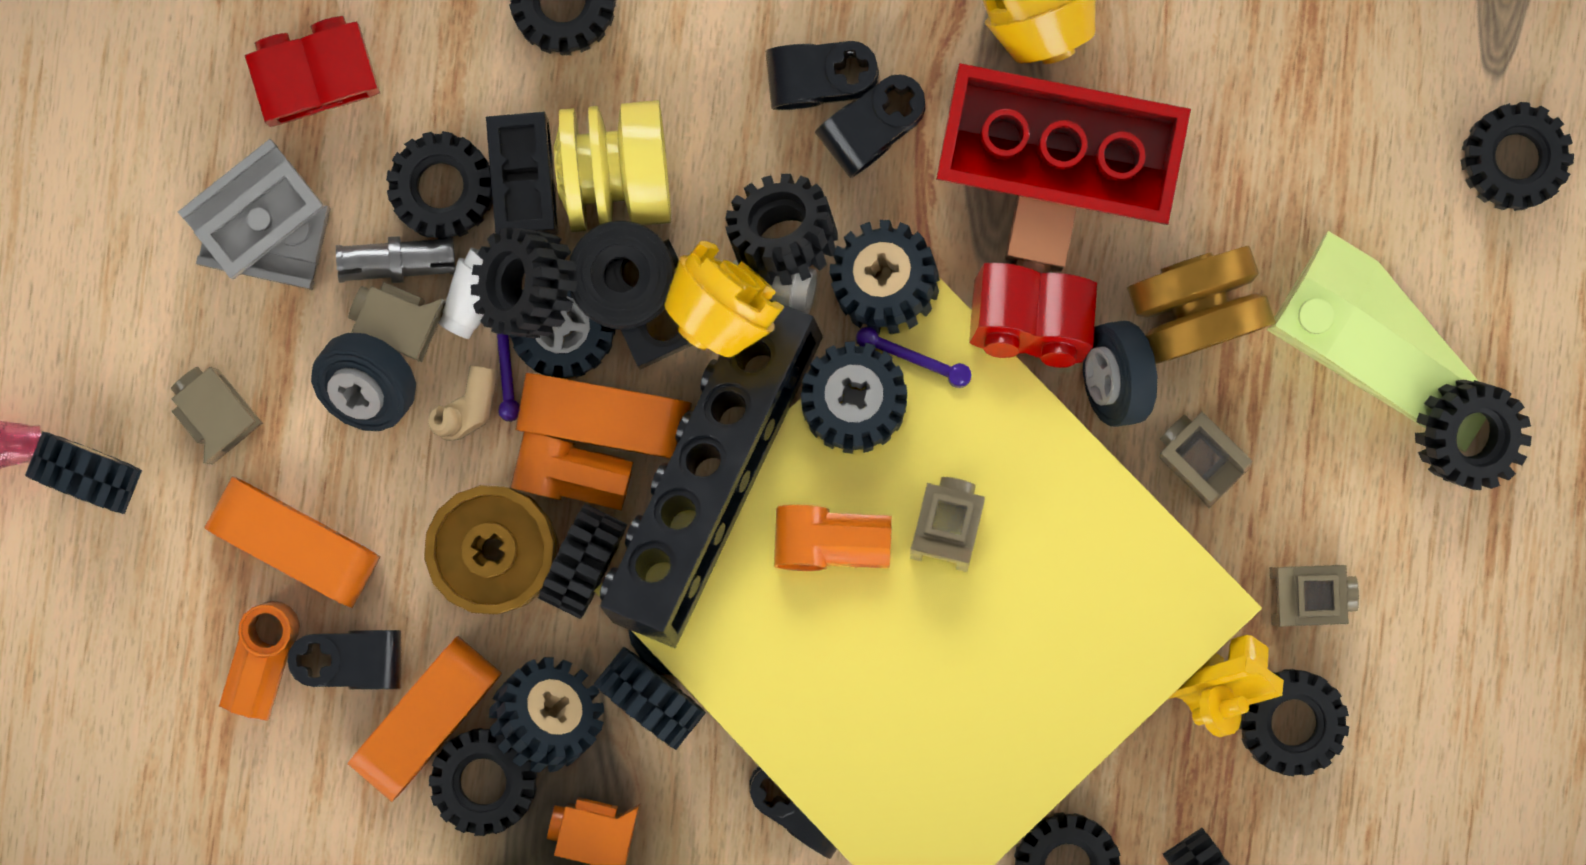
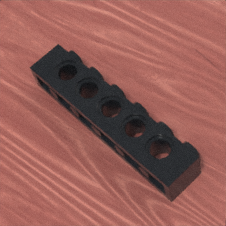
M784 305V309L773 322L775 326L774 331L733 357L729 358L720 355L718 360L713 359L707 365L701 379L700 389L702 394L694 411L689 410L682 417L676 432V443L678 444L669 463L664 462L657 469L651 484V495L653 496L644 515H637L632 521L626 535L625 545L627 550L618 568L613 567L610 569L601 586L600 599L602 602L600 607L612 623L676 648L823 338L814 316ZM761 355L770 357L768 364L762 370L757 372L745 371L747 363L754 357ZM732 407L746 408L744 415L737 422L732 424L720 423L722 415ZM710 458L721 460L718 469L711 475L704 477L695 475L697 467L704 460ZM684 510L696 511L694 520L687 527L682 529L670 528L673 518L679 512ZM660 562L670 563V570L662 580L657 582L645 581L646 574L653 565Z

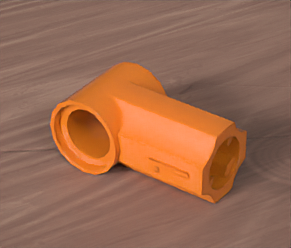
M530 432L523 433L510 488L561 500L562 496L622 511L634 462L599 452L594 453L574 448L575 443Z
M812 505L778 506L776 508L774 567L795 571L826 570L827 566L889 568L892 516L830 513L828 508Z
M269 601L252 607L243 615L238 629L239 640L219 707L248 718L264 721L270 719L289 650L299 635L300 623L297 614L290 606L283 602ZM263 613L276 616L282 624V637L275 645L263 642L257 635L256 622Z

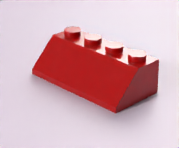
M959 63L936 180L1169 225L1191 109Z

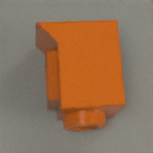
M578 797L576 804L568 803L566 807L555 805L547 834L548 840L557 842L554 856L591 865H626L640 804L621 815L617 814L619 806Z

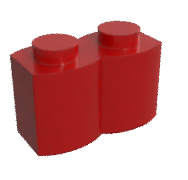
M344 16L324 19L310 26L313 34L291 41L288 33L268 36L255 42L257 51L244 55L264 121L269 127L296 121L325 110L348 105L380 94L363 34L357 21L346 24Z
M984 263L974 280L969 344L982 348L986 354L997 358H1011L1019 353H1027L1040 358L1045 365L1056 368H1066L1073 366L1075 363H1082L1093 347L1097 282L1071 274L1040 273L1014 264Z

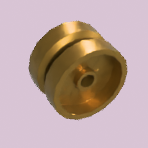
M1250 245L1214 256L1210 252L1161 269V274L1127 287L1136 316L1150 318L1174 311L1175 320L1156 326L1145 335L1154 354L1156 365L1276 324L1266 295L1254 293L1229 301L1226 293L1250 284L1259 274Z
M480 485L456 493L436 511L426 532L424 560L432 583L450 603L471 613L498 615L526 606L539 595L550 567L558 554L559 541L551 518L533 498L508 487ZM493 538L503 543L499 549L504 554L498 561L488 560L483 554L485 542Z

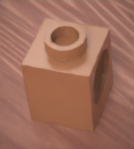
M1017 196L1004 260L1017 262L1016 265L1027 267L1040 273H1050L1051 269L1062 271L1066 265L1077 207Z

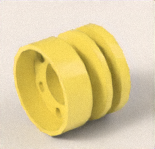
M659 100L621 104L618 131L606 132L598 106H591L588 110V134H579L574 108L560 109L559 127L554 143V162L558 196L568 215L571 231H587L586 204L597 205L598 219L601 225L612 222L613 202L625 201L631 222L641 225L671 223L667 160Z

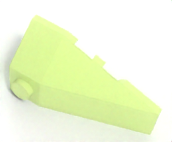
M1327 231L1275 315L1276 324L1267 328V331L1414 422L1417 421L1419 413L1430 415L1432 409L1424 403L1429 396L1442 398L1438 388L1445 384L1456 387V380L1478 381L1382 265L1330 231ZM1472 413L1460 424L1457 432V447L1461 451H1467L1485 422L1486 417L1483 414Z

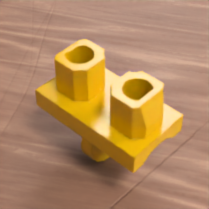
M1244 635L1231 639L1228 661H1224L1222 656L1215 653L1169 699L1176 697L1183 700L1189 706L1196 725H1205L1211 734L1223 737L1235 734L1240 727L1241 714L1248 712L1249 705L1282 696L1284 680L1268 670L1269 647L1251 635Z

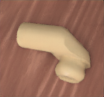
M470 365L465 395L444 407L439 405L432 410L429 416L431 431L446 441L461 440L484 426L491 415L498 370Z

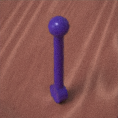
M864 327L856 334V342L859 346L865 347V342L875 345L877 349L946 376L949 383L955 388H964L971 380V370L965 364L959 363L949 366L878 336L876 330L870 327Z
M497 334L503 402L499 405L498 412L503 420L512 422L518 417L520 404L514 398L509 335Z

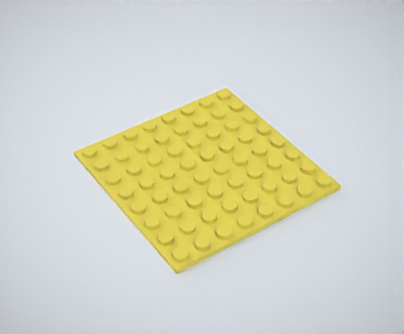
M940 277V281H937L939 289L937 300L930 299L929 302L932 310L926 317L922 313L917 314L918 324L909 329L906 322L899 324L900 333L889 334L887 327H881L878 336L949 366L959 363L965 364L969 367L972 374L969 384L964 388H955L949 383L948 377L889 354L892 356V362L895 366L901 368L904 374V383L907 385V406L903 422L899 430H895L891 435V439L884 445L879 443L873 446V451L863 453V449L853 450V454L843 453L842 448L835 446L831 449L824 445V440L819 436L816 438L813 435L807 420L805 421L800 398L789 408L676 648L632 631L852 865H995L1262 609L1017 356L997 358L986 354L984 349L969 344L972 310ZM875 348V350L880 353L884 352L880 349ZM851 387V388H852V389H858V390L861 391V390L865 389L866 387H864V388H862V389H859V388H857V387ZM941 477H952L971 482L976 485L974 494L985 497L968 572L956 570L957 563L923 555L922 561L910 559L911 546L927 483L939 486ZM938 503L932 528L961 535L967 509ZM782 505H812L828 508L830 513L891 515L890 567L855 568L849 566H827L826 570L795 571L774 567L776 508ZM684 510L679 512L673 518L670 528L682 529L687 527L694 520L696 511ZM660 562L653 565L648 570L645 581L657 582L662 580L670 570V563ZM602 584L594 590L599 597Z

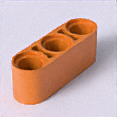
M526 373L515 430L671 459L678 444L676 443L678 425L684 414L689 410L691 411L692 403L651 394Z
M234 476L231 477L204 527L226 542L350 608L354 607L380 559L378 554Z
M457 636L348 762V765L389 801L393 802L487 694L502 673L460 636Z

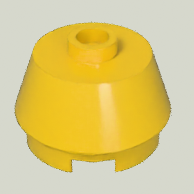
M983 0L988 14L985 25L1016 63L1042 61L1043 64H1052L1062 61L1075 54L1076 47L1086 43L1095 35L1096 0Z
M700 241L689 256L682 255L680 257L664 306L671 318L679 325L677 328L679 333L688 342L701 350L708 348L717 354L730 358L774 331L775 326L773 322L784 309V305L777 301L770 302L776 291L742 261L738 266L728 260L720 261L715 258L719 252L718 246L707 241Z

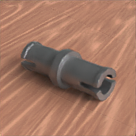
M400 236L388 237V243L352 246L336 245L338 281L343 283L351 280L391 278L392 283H402L405 276L446 273L452 275L455 272L453 237L401 242Z

